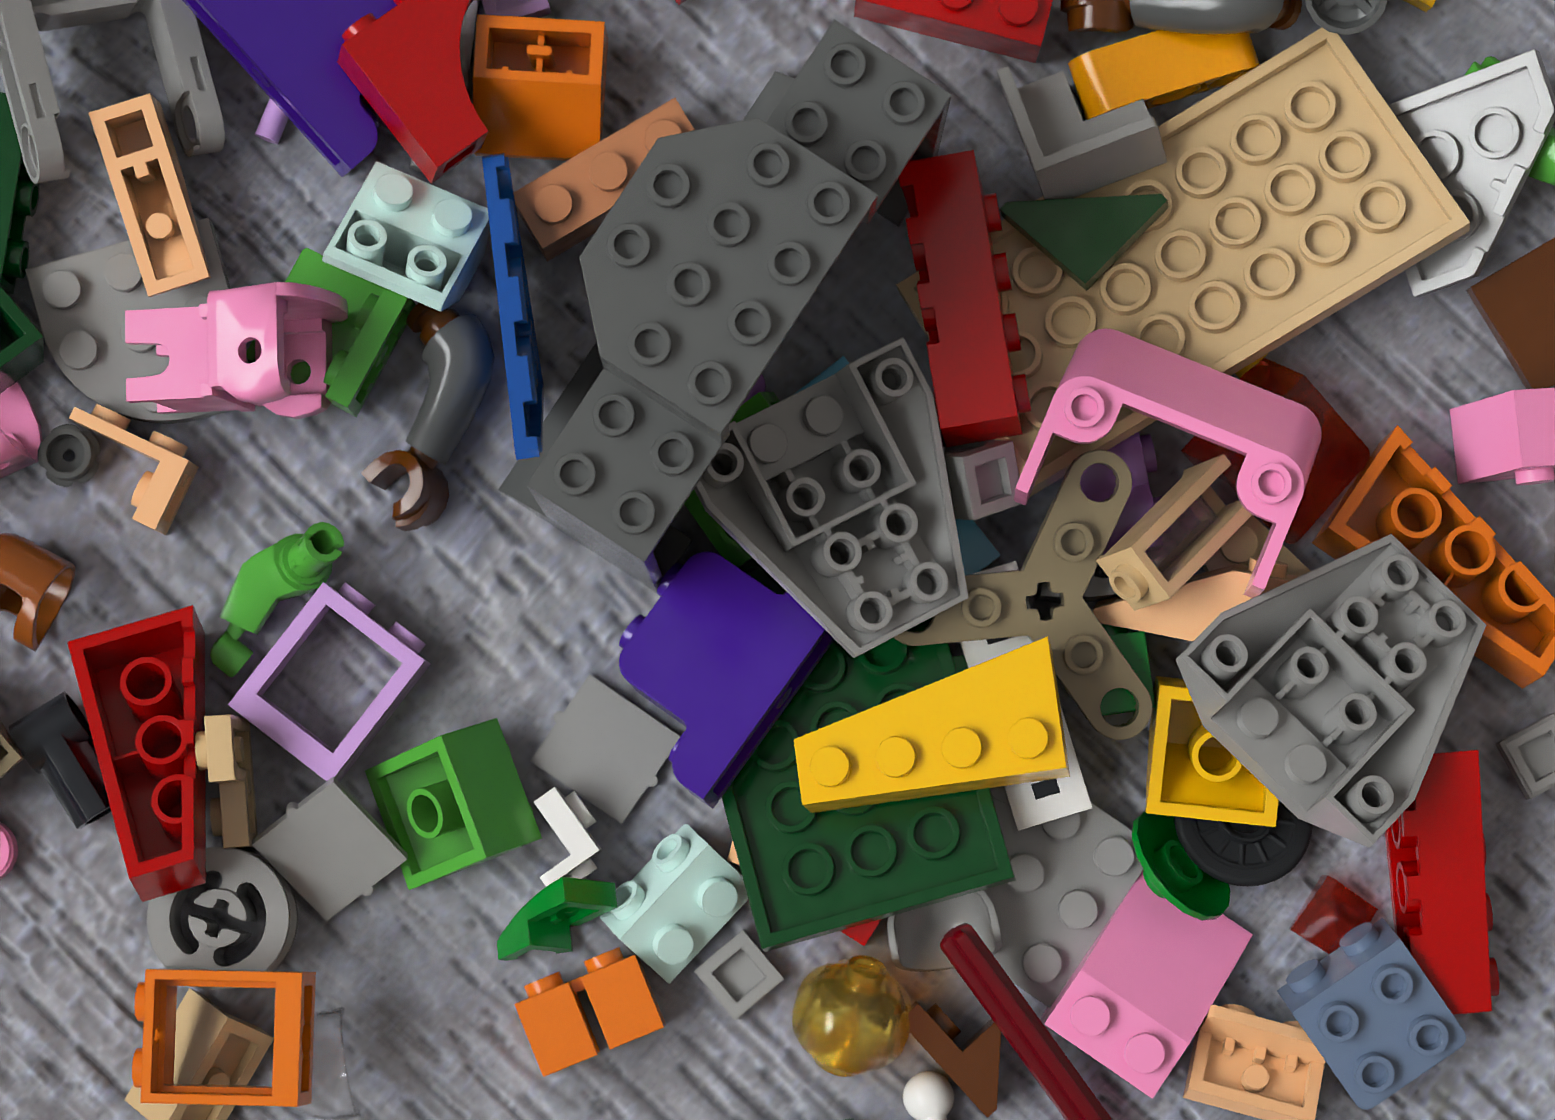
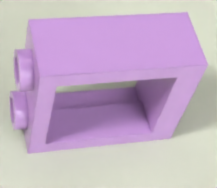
M324 582L321 584L228 704L324 780L328 781L334 776L339 782L431 665V663L419 655L426 645L423 641L397 621L393 623L389 630L368 616L376 605L346 582L338 592ZM330 608L402 663L335 750L263 696Z

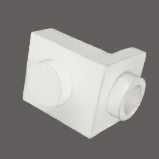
M553 787L535 800L534 804L571 855L539 877L545 886L561 877L585 879L598 869L591 858L602 851L587 829L597 821L578 794L573 791L564 797L559 788Z

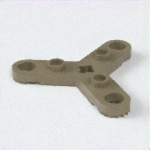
M1105 450L1088 451L1074 459L1066 471L1021 570L965 575L968 599L933 616L931 622L924 629L916 632L905 631L893 638L906 645L921 646L1028 636L1031 642H1035L1048 636L1053 652L1056 677L1090 725L1099 734L1114 740H1125L1139 734L1147 726L1152 714V701L1149 692L1083 599V595L1098 565L1096 559L1102 556L1131 493L1132 476L1124 460L1118 455ZM1096 463L1106 465L1113 471V475L1116 477V487L1113 494L1108 499L1100 502L1088 499L1082 492L1080 485L1081 476L1085 469ZM1047 582L1049 592L1060 593L1061 605L1051 607L1050 618L1044 620L1040 619L1038 610L1027 608L1026 596L1035 595L1038 589L1037 583ZM1115 688L1127 689L1133 695L1136 702V711L1133 713V717L1127 723L1121 725L1107 723L1100 710L1104 695Z

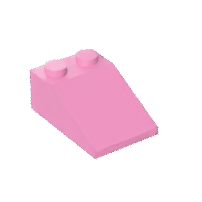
M1142 871L1051 1007H1047L1040 1020L1055 1033L1153 1099L1190 1044L1207 1015L1210 1005L1214 1003L1253 934L1224 914L1214 920L1202 921L1183 913L1167 899L1157 896L1149 888Z

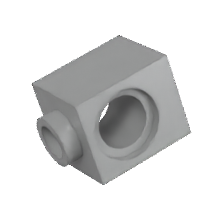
M987 440L952 447L942 445L955 519L977 520L1021 505L1014 501L1019 473L1013 441Z

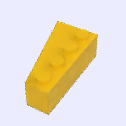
M1048 636L794 739L801 802L811 813L1070 777L1053 652Z

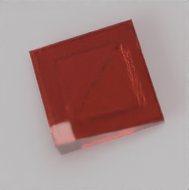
M1322 875L1289 930L1327 954H1330L1341 947L1339 945L1340 940L1347 932L1360 924L1370 922L1378 909L1329 875Z

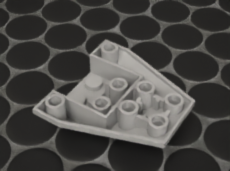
M904 337L849 363L834 375L738 423L735 421L729 423L730 435L694 488L705 511L853 658L969 598L934 395Z
M1390 534L1222 612L1176 658V662L1203 727L1300 820L1366 847H1371L1415 800L1486 624L1400 541Z

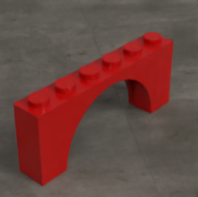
M393 0L397 6L377 19L373 13H369L353 23L342 34L345 42L341 45L337 63L431 184L482 148L488 134V129L478 116L470 100L461 69L460 34L463 18L473 0ZM674 0V1H675L678 5H680V4H682L683 2H685L686 0Z

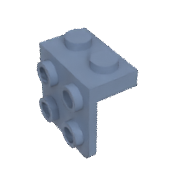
M1383 918L1374 924L1366 922L1351 929L1340 940L1339 945L1341 947L1320 961L1312 959L1296 967L1287 976V984L1277 990L1355 1104L1364 1110L1372 1109L1460 1049L1466 1041V1034L1402 940Z

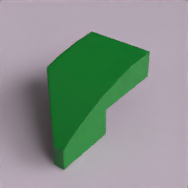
M561 877L549 884L519 910L497 940L498 960L518 959V956L531 950L556 952V954L573 952L571 927L580 926L618 908L615 883Z

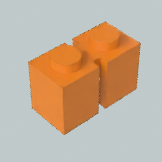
M617 947L583 961L588 972L583 976L564 983L559 971L524 986L528 998L514 1005L543 1077L596 1056L601 1052L577 993L581 990L586 989L610 1050L665 1027V1020L640 958L636 954L624 958L620 947Z

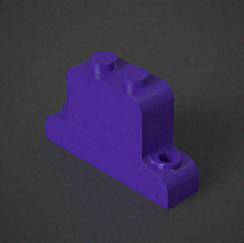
M182 0L341 177L350 172L373 151L377 143V129L380 127V124L374 114L360 100V91L337 61L341 45L345 42L342 34L353 23L369 13H373L377 19L397 6L393 0Z
M701 552L690 557L684 565L680 562L675 563L662 578L657 589V594L661 597L646 617L642 614L638 615L627 626L619 641V646L623 648L619 657V668L622 676L640 695L686 726V730L672 748L668 760L672 762V769L676 779L693 796L713 809L835 639L787 591L784 594H776L722 556L713 552Z

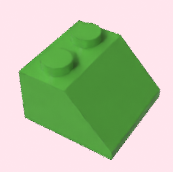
M497 718L440 735L365 770L387 833L408 854V859L400 867L409 890L542 839L532 807L526 797L511 757L510 748L505 741Z

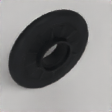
M1280 801L1278 803L1276 827L1259 826L1256 832L1250 834L1234 830L1229 822L1174 816L1178 839L1191 861L1209 876L1236 886L1264 885L1288 874L1296 867L1306 853L1313 829L1312 824L1298 819Z

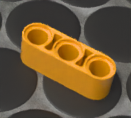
M1156 30L1086 52L1070 60L1068 63L1086 120L1144 99L1147 109L1225 86L1260 65L1249 33L1191 34Z

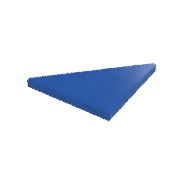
M505 153L482 156L516 460L540 457V452H543L544 383L509 159L505 157Z

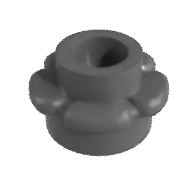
M64 424L54 428L40 443L38 462L40 466L46 469V476L51 482L59 486L69 487L73 482L82 484L94 477L99 468V463L96 459L101 452V448L97 438L90 431L82 432L79 431L76 425ZM68 450H73L76 454L75 459L71 462H67L64 458V454Z

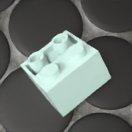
M376 161L324 251L322 261L442 312L460 301L485 255L490 230L488 208Z

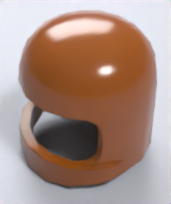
M13 533L0 534V611L9 612L17 616L13 639L36 652L71 590L76 567L73 563L22 536Z

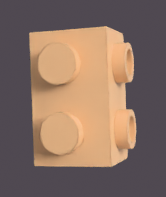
M1236 1004L1210 1005L1207 1015L1195 1034L1183 1098L1262 1120H1315L1326 1061L1298 1021L1280 1023L1256 1016L1251 1009Z

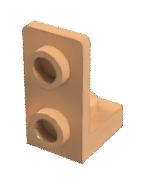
M99 404L95 405L91 414L74 407L69 419L159 462L154 473L146 471L134 490L131 505L137 507L132 519L166 535L199 468L191 461L183 458L188 447L156 431L152 432L149 441L126 431L131 422L130 419Z

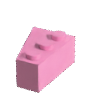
M1555 388L1511 390L1449 409L1458 484L1515 479L1516 485H1534L1555 481Z

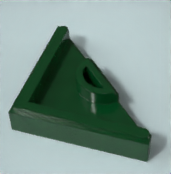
M1161 194L1013 201L1006 202L1000 208V212L1007 222L1087 291L1168 209V200Z

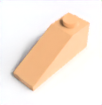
M149 93L89 112L148 297L211 278L180 162L160 102Z
M1250 557L1248 566L1234 564L1193 575L1171 599L1134 611L1127 601L1116 596L1098 601L1093 608V613L1102 624L1194 641L1222 612L1252 599L1243 594L1259 557ZM1276 560L1266 587L1261 594L1299 576L1286 574L1288 564Z

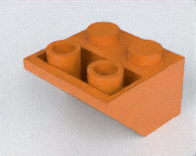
M477 14L473 67V106L488 129V134L482 148L474 153L475 156L505 153V157L568 161L602 141L608 54V34L604 21Z

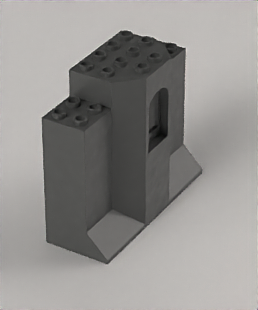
M834 19L796 78L775 71L742 121L658 138L579 256L597 341L543 421V452H540V457L519 459L498 490L657 593L658 586L664 575L675 563L681 560L692 543L690 537L670 524L730 435V421L860 223L863 221L868 224L875 212H877L898 227L900 226L909 210L903 190L900 187L899 176L909 161L938 156L952 94Z

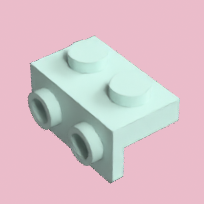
M684 824L675 834L667 836L657 845L652 859L631 881L621 884L616 889L618 908L601 915L600 919L628 948L670 984L747 902L748 896L742 875L688 824Z

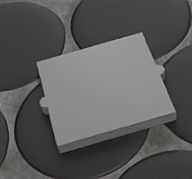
M589 674L565 711H558L554 714L553 718L556 724L530 761L623 824L648 786L655 787L658 784L656 774L669 757L672 748L681 736Z
M334 776L299 804L290 802L286 807V814L252 840V845L326 921L360 895H372L374 885L408 859L407 852Z

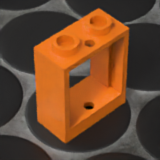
M145 969V982L138 983L134 1002L136 1019L143 1022L142 1048L135 1050L132 1062L133 1085L135 1088H141L140 1103L299 1107L311 1104L316 972ZM177 986L275 988L272 1086L174 1084Z

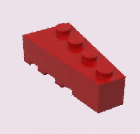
M974 150L909 161L899 176V183L911 217L906 218V225L916 272L919 271L920 281H917L916 285L924 328L929 335V341L926 342L940 430L946 447L1023 435L1020 413L1032 412L1026 374L1013 375L1010 358L1011 352L1022 351L1016 313L1003 314L1000 292L1011 291L1012 285L1006 252L994 254L991 239L992 232L1003 231L997 194L984 195Z
M191 605L67 642L128 877L142 902L206 883L205 770L199 771L195 754L196 732L205 731V632L194 606Z
M1479 750L1434 753L1415 800L1385 831L1394 930L1453 1015L1492 1011L1491 996L1499 995L1500 983L1496 960L1494 957L1489 958L1488 932L1492 931L1493 912L1490 897L1486 893L1485 883L1486 843L1482 824Z

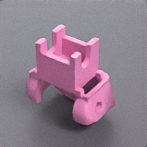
M272 282L209 291L207 304H199V307L125 310V343L129 345H156L157 356L170 358L169 365L161 374L127 378L126 402L157 403V413L160 414L231 410L253 412L256 405L259 407L265 406L276 415L294 419L317 415L327 410L331 405V402L325 397L330 386L323 381L327 369L332 362V323L341 322L348 318L347 300L339 294L311 285L293 282ZM255 340V362L249 364L246 363V344L249 341ZM298 362H307L311 369L310 377L302 384H295L291 379V369Z

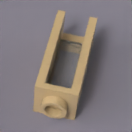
M1224 454L1183 470L1182 478L1104 555L1096 559V562L1109 577L1112 589L1119 597L1127 601L1134 611L1171 599L1252 516L1243 507L1240 500L1225 505L1210 486L1231 465Z

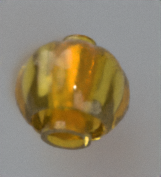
M856 955L838 962L826 963L814 968L806 975L797 991L791 1014L793 1032L802 1048L812 1055L815 1062L823 1070L837 1076L851 1077L866 1073L867 1071L879 1070L894 1062L902 1054L909 1039V1011L912 1009L910 996L904 987L891 976L882 962L870 956Z

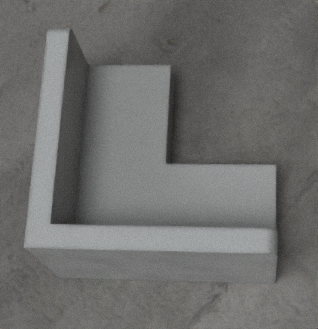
M1009 66L996 70L1008 107L1044 200L1071 199L1167 163L1159 128L1155 118L1150 116L1144 99L1083 121L1064 71L1017 88Z

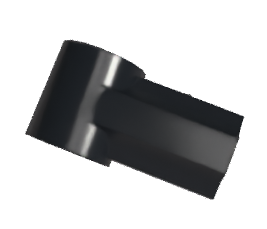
M65 691L9 725L10 734L21 754L38 774L43 773L76 829H81L111 812L97 754L92 743L93 739L89 724L74 700Z

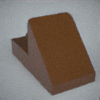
M915 1001L897 1019L988 1118L997 1110L1001 1031L991 1019L959 1048L952 1040L961 1033V1030L935 1003L925 1011Z

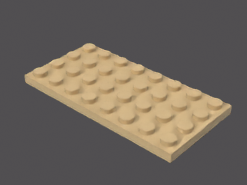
M1324 28L1318 29L1159 125L1158 128L1167 163L1074 197L1090 198L1161 194L1168 200V209L1087 291L1005 219L1001 221L1003 231L991 233L994 254L1006 252L1012 290L1000 292L1003 314L1016 313L1022 351L1010 353L1013 375L1026 374L1032 412L1020 413L1023 435L993 440L1013 441L1019 478L1059 383L1079 342L1087 334L1098 329H1114L1231 376L1469 232L1470 221L1339 34L1328 32ZM1042 196L1037 200H1044V197ZM918 271L896 284L899 294L929 339L928 332L924 328L916 285L917 281H920ZM1122 406L1113 428L1101 440L1089 444H1079L1055 435L1030 497L1064 477L1070 464L1081 454L1093 450L1107 451L1157 420Z

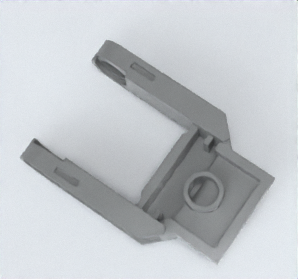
M0 0V74L27 173L34 184L67 179L71 172L70 168H65L63 147L56 123L60 110L39 31L43 32L125 19L135 12H142L145 15L182 150L188 157L222 151L225 142V130L221 108L196 16L182 0Z

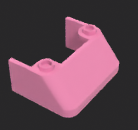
M1098 329L1087 334L1079 342L1052 398L1016 485L1014 501L1026 506L1055 435L1079 444H1089L1101 440L1113 428L1123 406L1246 456L1236 481L1238 498L1249 513L1272 523L1243 594L1251 598L1259 596L1266 587L1302 499L1321 443V426L1317 417L1309 408L1123 332L1114 329Z

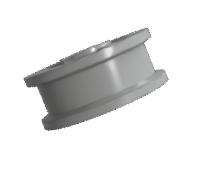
M206 848V876L219 872L222 876V884L218 889L202 893L194 901L195 904L207 908H225L229 902L228 914L243 921L257 922L255 905L247 896L248 887L251 884L254 885L265 904L266 926L258 946L242 961L229 965L224 960V953L229 947H235L246 942L252 933L241 929H221L219 934H217L218 923L207 917L189 915V928L193 936L199 941L198 950L194 952L186 942L181 929V910L184 900L192 887L149 900L147 910L148 935L155 954L166 969L275 971L290 952L297 933L298 908L289 882L264 857L244 849ZM198 987V988L208 989V990H226V989H236V988H242V987Z

